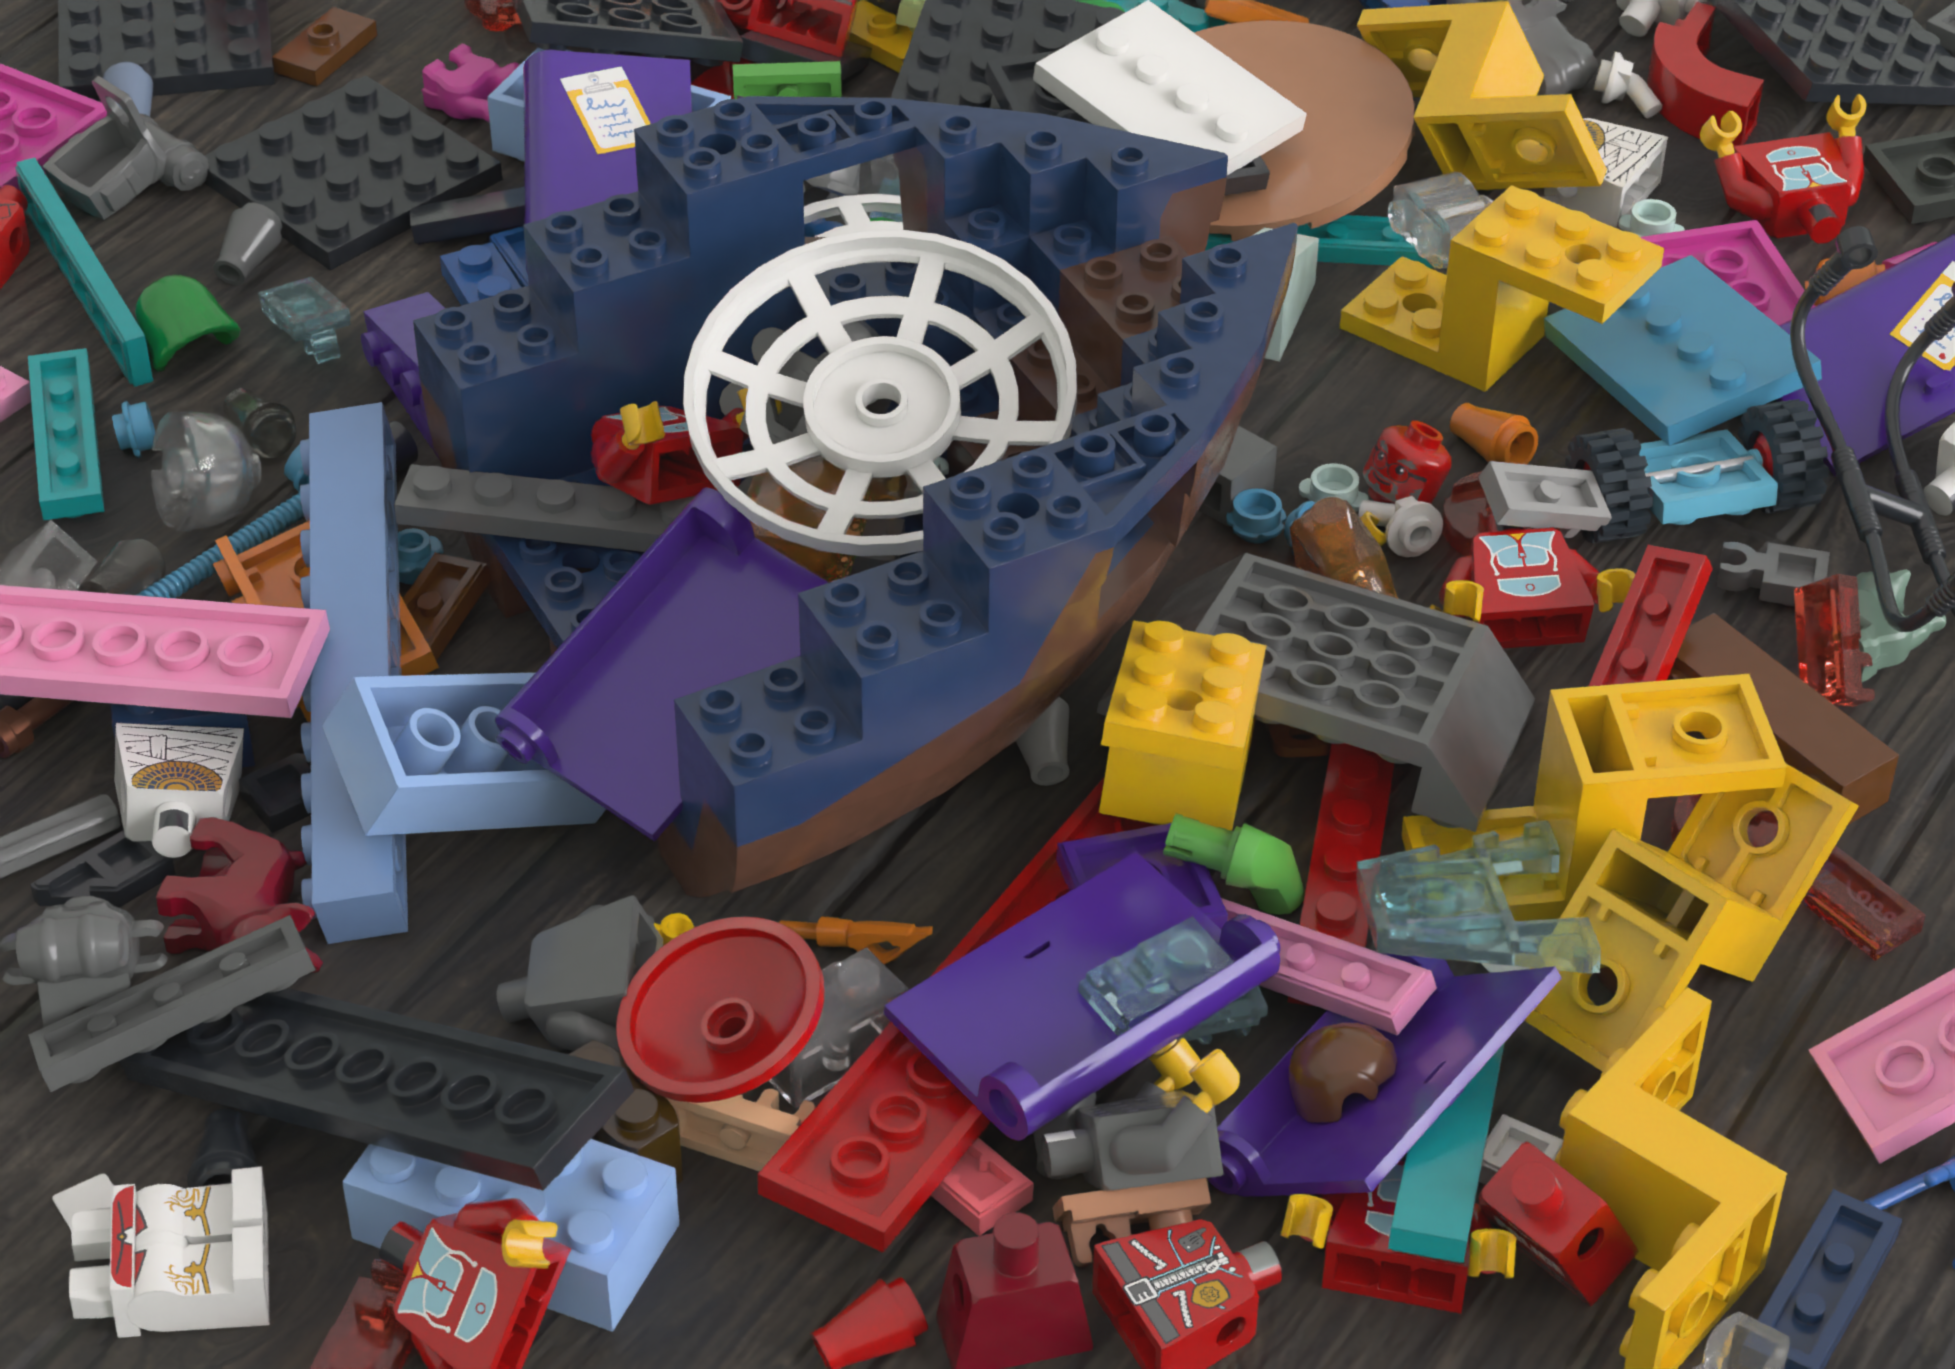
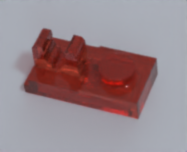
M1835 574L1794 589L1799 678L1834 705L1854 707L1874 700V690L1862 688L1861 669L1873 666L1871 655L1860 652L1859 649L1861 629L1857 577Z
M375 1259L371 1265L372 1279L359 1277L310 1369H402L414 1343L411 1340V1332L396 1320L393 1307L406 1275L381 1260Z

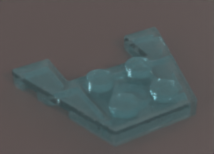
M1548 820L1524 824V836L1500 842L1499 834L1495 831L1472 836V848L1440 855V848L1434 844L1357 862V888L1377 953L1539 969L1555 966L1559 971L1600 973L1601 947L1588 917L1515 921L1513 919L1498 876L1559 872L1560 848Z

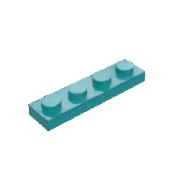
M87 348L28 356L39 503L43 520L64 517L76 518L85 514L105 512L91 370Z

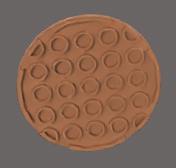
M1248 21L1194 32L1307 113L1301 132L1261 155L1270 171L1267 188L1225 195L1219 220L1211 222L1209 233L1231 234V240L1237 241L1254 235L1264 227L1275 229L1294 222L1298 226L1308 223L1310 229L1317 228L1343 217L1371 200L1395 178L1408 158L1407 150L1411 144L1412 137L1415 136L1413 95L1401 70L1376 47L1362 39L1336 29L1294 21Z

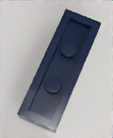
M1833 1189L1746 1338L1742 1358L1766 1369H1824L1893 1247L1899 1234L1902 1219Z

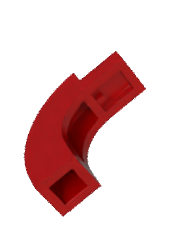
M1696 2L1684 20L1677 19L1674 25L1659 22L1654 34L1647 85L1663 105L1659 113L1671 124L1700 139L1703 125L1712 115L1715 117L1717 126L1721 130V119L1728 111L1735 112L1741 119L1742 128L1738 136L1732 141L1733 147L1744 145L1757 124L1764 80L1726 70L1705 58L1710 48L1716 7Z

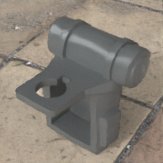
M100 76L92 80V84L107 111V116L94 123L83 133H78L69 139L42 166L55 188L79 209L101 219H106L126 206L147 186L156 181H160L166 186L176 187L179 190H192L197 186H201L206 181L207 169H209L208 159L187 140L178 139L163 130L146 114H140L132 98L127 93Z

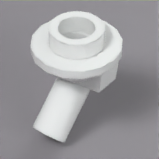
M1614 52L1612 61L1602 59L1594 85L1595 91L1603 92L1601 103L1607 104L1614 99L1622 101L1627 93L1645 118H1650L1661 110L1663 105L1647 83L1639 75L1632 72L1634 63L1624 60L1619 52Z
M1413 496L1397 500L1395 504L1369 500L1361 502L1359 518L1366 511L1374 514L1379 519V523L1376 526L1386 527L1385 536L1388 547L1399 556L1408 558L1425 553L1438 541L1442 533L1443 520L1440 512L1430 503L1418 502Z

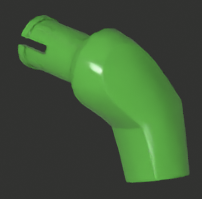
M1178 813L1175 814L1168 832L1163 855L1190 861L1220 871V878L1226 880V885L1249 889L1259 909L1270 914L1292 913L1304 901L1305 890L1290 845L1246 823L1243 824L1242 828L1236 826L1234 831L1199 822Z

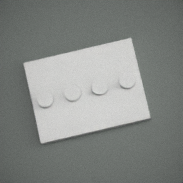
M1149 0L1036 62L1033 80L1094 125L1226 153L1228 155L1227 175L1301 132L1307 114Z

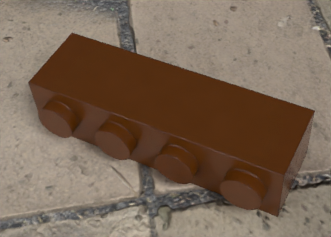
M1715 613L1689 626L1667 680L1750 674L1785 763L1859 805L1848 825L1888 802L1899 758L1898 753Z

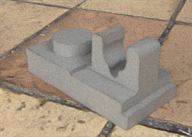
M1490 461L1478 477L1497 525L1530 527L1534 529L1555 527L1561 529L1564 538H1572L1580 530L1597 531L1601 525L1606 526L1612 519L1593 471Z

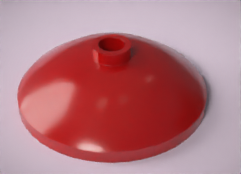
M731 917L694 927L675 937L656 951L638 970L627 987V996L622 998L616 1023L617 1041L621 1055L640 1083L652 1092L668 1099L689 1103H706L746 1093L781 1072L796 1058L811 1038L817 1027L824 1004L825 988L822 970L814 953L803 938L781 923L758 917Z

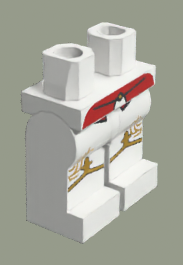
M262 1167L232 1170V1183L184 1189L171 1184H156L145 1187L136 1192L135 1184L112 1186V1207L72 1212L71 1236L75 1261L110 1259V1265L72 1268L70 1270L69 1296L74 1319L114 1317L118 1338L141 1336V1328L148 1331L169 1332L269 1325L268 1210Z

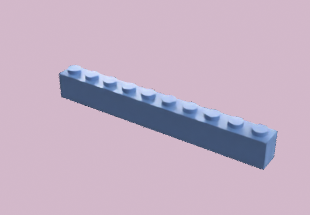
M382 402L309 413V439L300 441L302 465L310 481V484L300 486L304 517L307 522L310 521V529L302 530L300 533L303 559L306 567H310V576L301 577V595L305 609L326 610L330 626L328 636L302 693L305 708L308 712L311 711V722L301 724L304 754L306 760L311 762V773L302 774L301 789L306 811L311 813V825L302 826L301 839L306 863L308 866L312 865V878L302 880L301 890L303 905L310 906L314 910L315 915L312 919L318 918L328 944L408 932L406 834L365 836L322 727L353 677L402 676L400 666L398 524H396L394 509L397 499L396 444Z

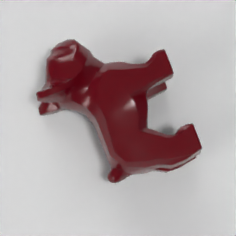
M215 817L200 818L190 836L192 848L206 850L199 876L193 878L166 876L156 896L159 915L175 917L186 914L195 917V919H176L168 927L163 939L166 952L172 954H181L193 948L210 952L291 915L299 933L315 915L314 910L310 906L300 903L287 904L294 888L295 870L303 868L307 864L303 851L287 850L283 843L260 832L248 830L240 824ZM306 948L315 968V971L311 973H317L320 971L323 961L317 954Z

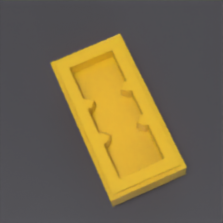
M861 0L857 5L849 41L872 48L870 58L900 73L913 33L909 30L910 27L896 24V15L866 0Z

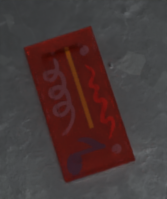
M1836 845L1801 902L1875 961L1920 933L1926 917L1923 912Z

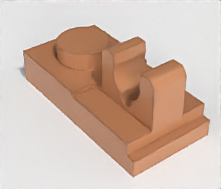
M1207 1178L1062 1196L1052 1209L1055 1222L1062 1221L1063 1230L1068 1233L1074 1264L1077 1267H1086L1092 1263L1089 1243L1091 1237L1096 1233L1095 1228H1100L1104 1236L1113 1240L1130 1236V1225L1149 1222L1150 1231L1191 1222L1193 1221L1192 1215L1200 1214L1211 1204Z

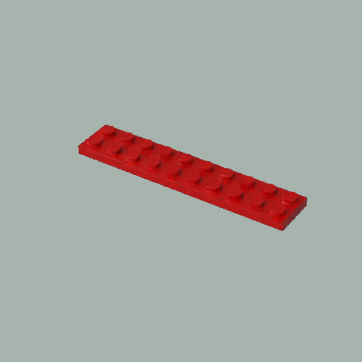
M1103 778L931 976L1069 892V887L1056 860L1057 843L1152 827L1159 824L1099 813L1104 784ZM890 1022L758 1173V1194L884 1253L991 1121Z

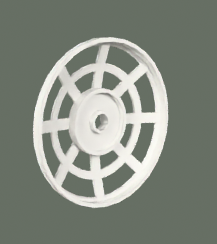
M900 229L857 231L825 237L791 249L758 267L735 285L709 314L693 343L684 375L683 405L691 445L705 475L723 495L725 500L750 521L785 540L820 551L855 556L902 555L923 551V530L887 536L846 535L854 517L863 519H892L923 513V495L887 502L862 501L872 478L894 477L908 473L923 493V486L946 479L933 461L949 447L953 440L988 444L975 463L965 471L968 472L1000 461L1009 445L1046 446L1069 438L1077 407L1076 360L1068 331L1052 303L1028 277L1005 260L970 243L939 234ZM906 262L918 264L909 297L871 296L843 301L832 306L814 276L831 269L861 263ZM944 269L965 275L992 288L1016 306L1026 318L994 340L985 329L969 317L947 306L935 303ZM789 286L792 288L807 317L794 324L778 337L762 356L757 366L722 352L728 338L750 313L778 292ZM873 318L902 319L897 337H870L852 342L842 326L851 322ZM928 324L937 326L957 336L973 348L975 353L949 366L938 353L922 344ZM817 336L819 337L829 355L816 366L807 382L778 374L795 352ZM1041 338L1050 354L1057 379L1058 408L1055 421H1017L1019 415L1018 386L1009 360ZM991 372L999 395L998 419L961 416L959 390ZM711 375L748 389L745 419L750 443L754 450L717 458L711 446L706 422L707 389ZM768 397L803 407L808 433L772 444L766 424ZM878 399H890L899 404L895 410L887 414H875L866 409L867 405L874 403ZM822 455L831 464L846 472L836 494L833 495L805 482L790 470L788 466ZM768 472L775 482L794 497L827 512L817 529L791 522L755 503L740 491L731 480Z

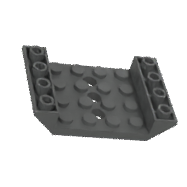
M1244 553L1175 588L1154 619V621L1174 623L1183 630L1214 636L1222 633L1240 635L1249 640V642L1267 645L1254 718L1268 724L1282 723L1311 732L1320 740L1328 743H1346L1377 753L1382 759L1392 763H1410L1422 767L1411 812L1429 817L1436 824L1447 828H1464L1476 832L1535 702L1532 692L1487 625L1248 553ZM1118 674L1099 700L1097 713L1107 715Z

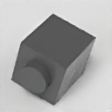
M1238 426L1225 465L1201 504L1199 511L1229 527L1230 525H1228L1226 520L1227 512L1231 513L1233 511L1234 499L1240 492L1259 488L1274 493L1277 446Z

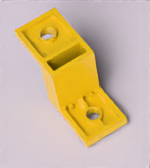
M1508 1L1363 9L1357 27L1365 42L1376 47L1389 57L1406 78L1413 97H1421L1413 118L1452 191L1508 189L1511 185L1519 189L1601 186L1607 169L1572 95L1537 96L1544 74Z
M1511 185L1450 240L1447 275L1426 267L1421 262L1412 261L1401 256L1341 310L1340 328L1486 392L1544 337V317H1547L1549 302L1603 324L1661 268L1664 248L1641 239L1635 233L1619 230L1590 218L1581 211L1568 209L1541 198L1532 191L1519 189Z
M1133 621L1104 723L1101 745L1108 746L1109 753L1099 813L1159 825L1172 823L1175 814L1178 813L1199 822L1232 831L1256 720L1254 712L1267 645L1252 643L1240 635L1222 633L1214 636L1183 630L1180 626L1167 621H1152L1149 623Z
M1750 674L1550 690L1533 806L1485 810L1476 832L1464 828L1443 827L1433 822L1429 817L1422 815L1403 817L1401 836L1428 930L1559 920L1612 829L1638 840L1641 839L1648 798L1783 787L1787 766ZM1700 731L1707 739H1696L1687 735L1686 732ZM1485 863L1493 871L1488 873L1472 870L1467 865Z
M1785 763L1787 769L1783 787L1702 794L1668 852L1612 829L1530 969L1555 966L1562 978L1524 1021L1603 1071L1608 1059L1618 1048L1623 1047L1628 1050L1639 1039L1646 1020L1657 1007L1662 1006L1667 1009L1681 995L1700 964L1753 982L1859 805ZM1763 811H1772L1778 820L1777 835L1770 844L1764 847H1754L1748 839V824L1756 814ZM1609 967L1617 977V991L1611 1001L1604 1005L1596 1006L1588 996L1587 984L1589 978L1596 970Z
M1688 987L1667 1009L1659 1006L1650 1014L1641 1030L1639 1039L1628 1050L1620 1047L1611 1055L1603 1068L1600 1080L1588 1092L1580 1089L1570 1098L1559 1122L1560 1127L1565 1130L1562 1147L1554 1161L1609 1205L1639 1250L1634 1258L1651 1267L1640 1278L1629 1300V1308L1635 1311L1633 1324L1627 1331L1619 1350L1620 1355L1626 1358L1624 1369H1678L1762 1272L1766 1265L1787 1175L1783 1170L1680 1112V1109L1693 1096L1712 1004L1711 1000Z

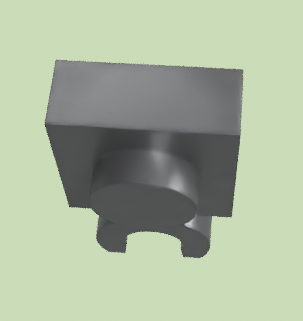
M1725 542L1721 555L1717 586L1730 591H1741L1749 587L1760 588L1759 600L1780 603L1790 607L1814 609L1816 605L1823 603L1830 552L1768 542L1765 554L1756 552L1743 543Z

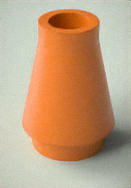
M1464 403L1454 411L1450 420L1452 434L1463 439L1487 462L1495 461L1527 465L1537 450V431L1531 427L1529 420L1524 416Z

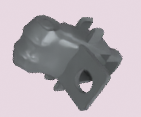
M1446 0V5L1497 1L1509 2L1544 74L1537 96L1561 95L1579 90L1586 86L1598 70V61L1588 44L1572 36L1567 31V27L1556 17L1557 13L1564 11L1567 7V4L1558 0Z
M94 896L71 898L63 905L47 907L42 915L35 918L27 926L18 928L16 933L7 935L0 941V949L6 952L16 949L20 967L8 968L3 974L2 979L11 985L31 983L38 985L44 1028L72 1015L79 1008L92 1006L131 988V978L136 973L155 971L163 967L168 957L162 952L140 956L139 937H157L163 931L164 925L157 920L135 921L129 912L113 907L109 901Z

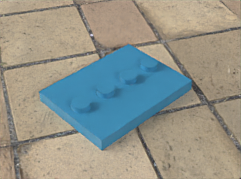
M1692 255L1660 268L1603 324L1568 309H1563L1544 317L1545 336L1668 446L1746 413L1749 407L1764 405L1803 388L1793 360L1790 335ZM1807 349L1813 372L1817 381L1822 379L1821 360Z

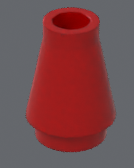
M899 1277L887 1284L882 1279H879L827 1324L811 1332V1337L826 1368L841 1369L851 1364L914 1347L916 1345L914 1338L928 1331L929 1328L912 1290L906 1281Z

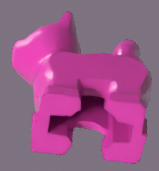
M462 43L449 53V61H452L459 67L456 70H447L445 64L439 59L424 67L422 71L424 84L422 94L426 107L443 110L447 115L456 119L477 118L490 123L487 97L521 64L515 62L500 67L489 58L474 55L471 47Z

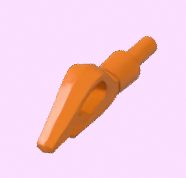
M825 916L820 917L818 923L786 920L779 922L792 929L803 939L816 940L820 947L853 948L867 963L873 966H881L896 960L909 948L933 932L932 926L916 927L915 924L887 921L853 922L848 919ZM888 941L892 946L898 947L886 950L878 943Z

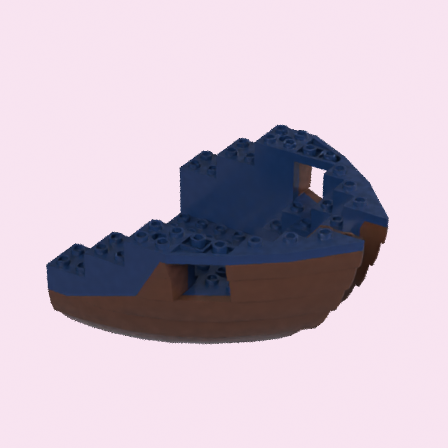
M746 96L739 99H726L712 107L684 115L667 116L656 123L634 129L638 191L630 194L614 195L596 204L572 211L556 212L545 219L524 224L529 286L516 290H505L486 299L459 307L445 308L436 314L413 320L419 376L433 447L439 455L443 468L468 470L469 473L474 471L502 473L513 476L611 486L598 479L596 468L592 461L593 442L591 434L595 422L603 415L620 413V409L629 404H636L637 408H641L657 401L658 406H671L684 410V375L691 349L713 309L735 285L758 267L791 249L825 238L805 237L803 181L893 154L894 164L899 169L903 230L939 234L970 243L1005 260L1028 277L1046 296L1068 331L1076 360L1077 407L1069 438L1046 446L1009 445L1000 461L968 472L965 471L975 463L988 444L953 440L949 447L940 455L949 463V472L944 475L946 479L923 486V513L898 518L905 519V534L923 530V551L902 554L900 559L835 581L825 580L823 577L824 572L811 571L828 583L798 593L800 656L674 699L682 811L658 837L660 855L687 895L702 898L728 889L733 893L793 871L858 841L948 791L1020 738L1105 649L1111 637L1134 615L1225 465L1241 416L1247 408L1256 386L1293 270L1298 225L1295 222L1228 244L1217 245L1205 251L1210 224L1219 220L1224 200L1228 167V155L1226 153L1040 113L895 98ZM906 262L861 263L831 269L814 276L832 306L843 301L871 296L909 297L918 264ZM944 269L935 303L947 306L969 317L985 329L994 340L1026 318L1016 306L992 288L965 275ZM789 286L778 292L750 313L728 338L722 352L757 366L758 362L753 357L751 347L754 337L762 329L774 327L787 331L794 324L807 317L792 288ZM873 318L867 319L865 322L875 329L879 336L897 337L902 319ZM928 324L922 344L938 353L949 366L975 353L973 348L957 336L937 326ZM818 336L799 349L815 359L824 352H827ZM1040 338L1009 360L1018 386L1019 415L1017 421H1055L1058 408L1057 379L1050 354ZM991 372L959 390L961 416L998 419L999 395ZM711 375L707 389L706 416L720 420L725 417L721 411L719 400L722 391L731 382ZM892 400L885 414L895 410L899 404ZM749 437L743 442L742 453L754 450ZM747 477L741 478L740 484H741ZM873 477L866 491V494H875L873 502L905 499L902 496L893 497L884 493L882 490V480L886 477ZM463 531L473 560L486 563L489 568L491 582L486 589L504 617L509 618L532 610L549 636L551 655L645 553Z

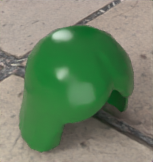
M170 275L154 281L143 290L136 302V322L145 335L153 366L157 372L165 370L168 361L176 351L205 334L212 333L221 343L226 345L234 342L240 336V327L223 310L210 291L201 282L187 276Z

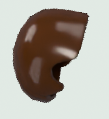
M1360 1023L1333 1024L1308 1034L1294 1047L1289 1063V1083L1298 1115L1311 1123H1332L1341 1119L1343 1101L1348 1095L1360 1093L1369 1100L1376 1099L1378 1086L1395 1074L1397 1056L1393 1043L1373 1027Z

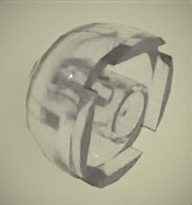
M168 412L160 420L153 439L152 450H163L162 470H151V483L155 504L164 524L167 527H175L179 524L176 531H205L221 528L233 521L248 504L253 488L258 486L261 478L259 457L255 452H252L247 438L232 421L218 414L206 412Z

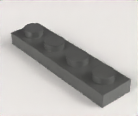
M291 915L28 1034L39 1071L50 1092L70 1083L75 1084L87 1081L99 1073L102 1068L132 1054L152 1051L161 1046L169 1037L202 1022L208 1023L219 1020L229 1014L234 1007L267 992L284 990L294 984L298 978L315 971V968Z

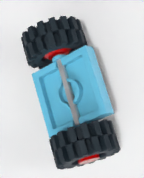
M1800 399L1749 407L1747 409L1748 413H1743L1741 418L1744 426L1739 427L1738 437L1743 441V445L1728 429L1696 434L1671 446H1668L1663 440L1640 444L1638 439L1633 440V433L1630 430H1625V428L1573 437V442H1569L1567 447L1570 455L1565 457V465L1568 469L1593 471L1612 516L1606 526L1601 525L1597 531L1580 530L1582 536H1587V541L1590 543L1640 536L1647 531L1646 524H1650L1651 514L1647 508L1652 511L1662 524L1686 525L1694 522L1697 518L1721 514L1744 515L1756 508H1761V511L1764 513H1774L1819 504L1822 500L1820 494H1825L1827 488L1822 478L1828 477L1829 467L1823 464V458L1828 457L1827 446L1821 447L1820 439L1824 436L1821 426L1815 427L1817 420L1815 412L1813 410L1808 411L1809 404L1805 401H1800Z

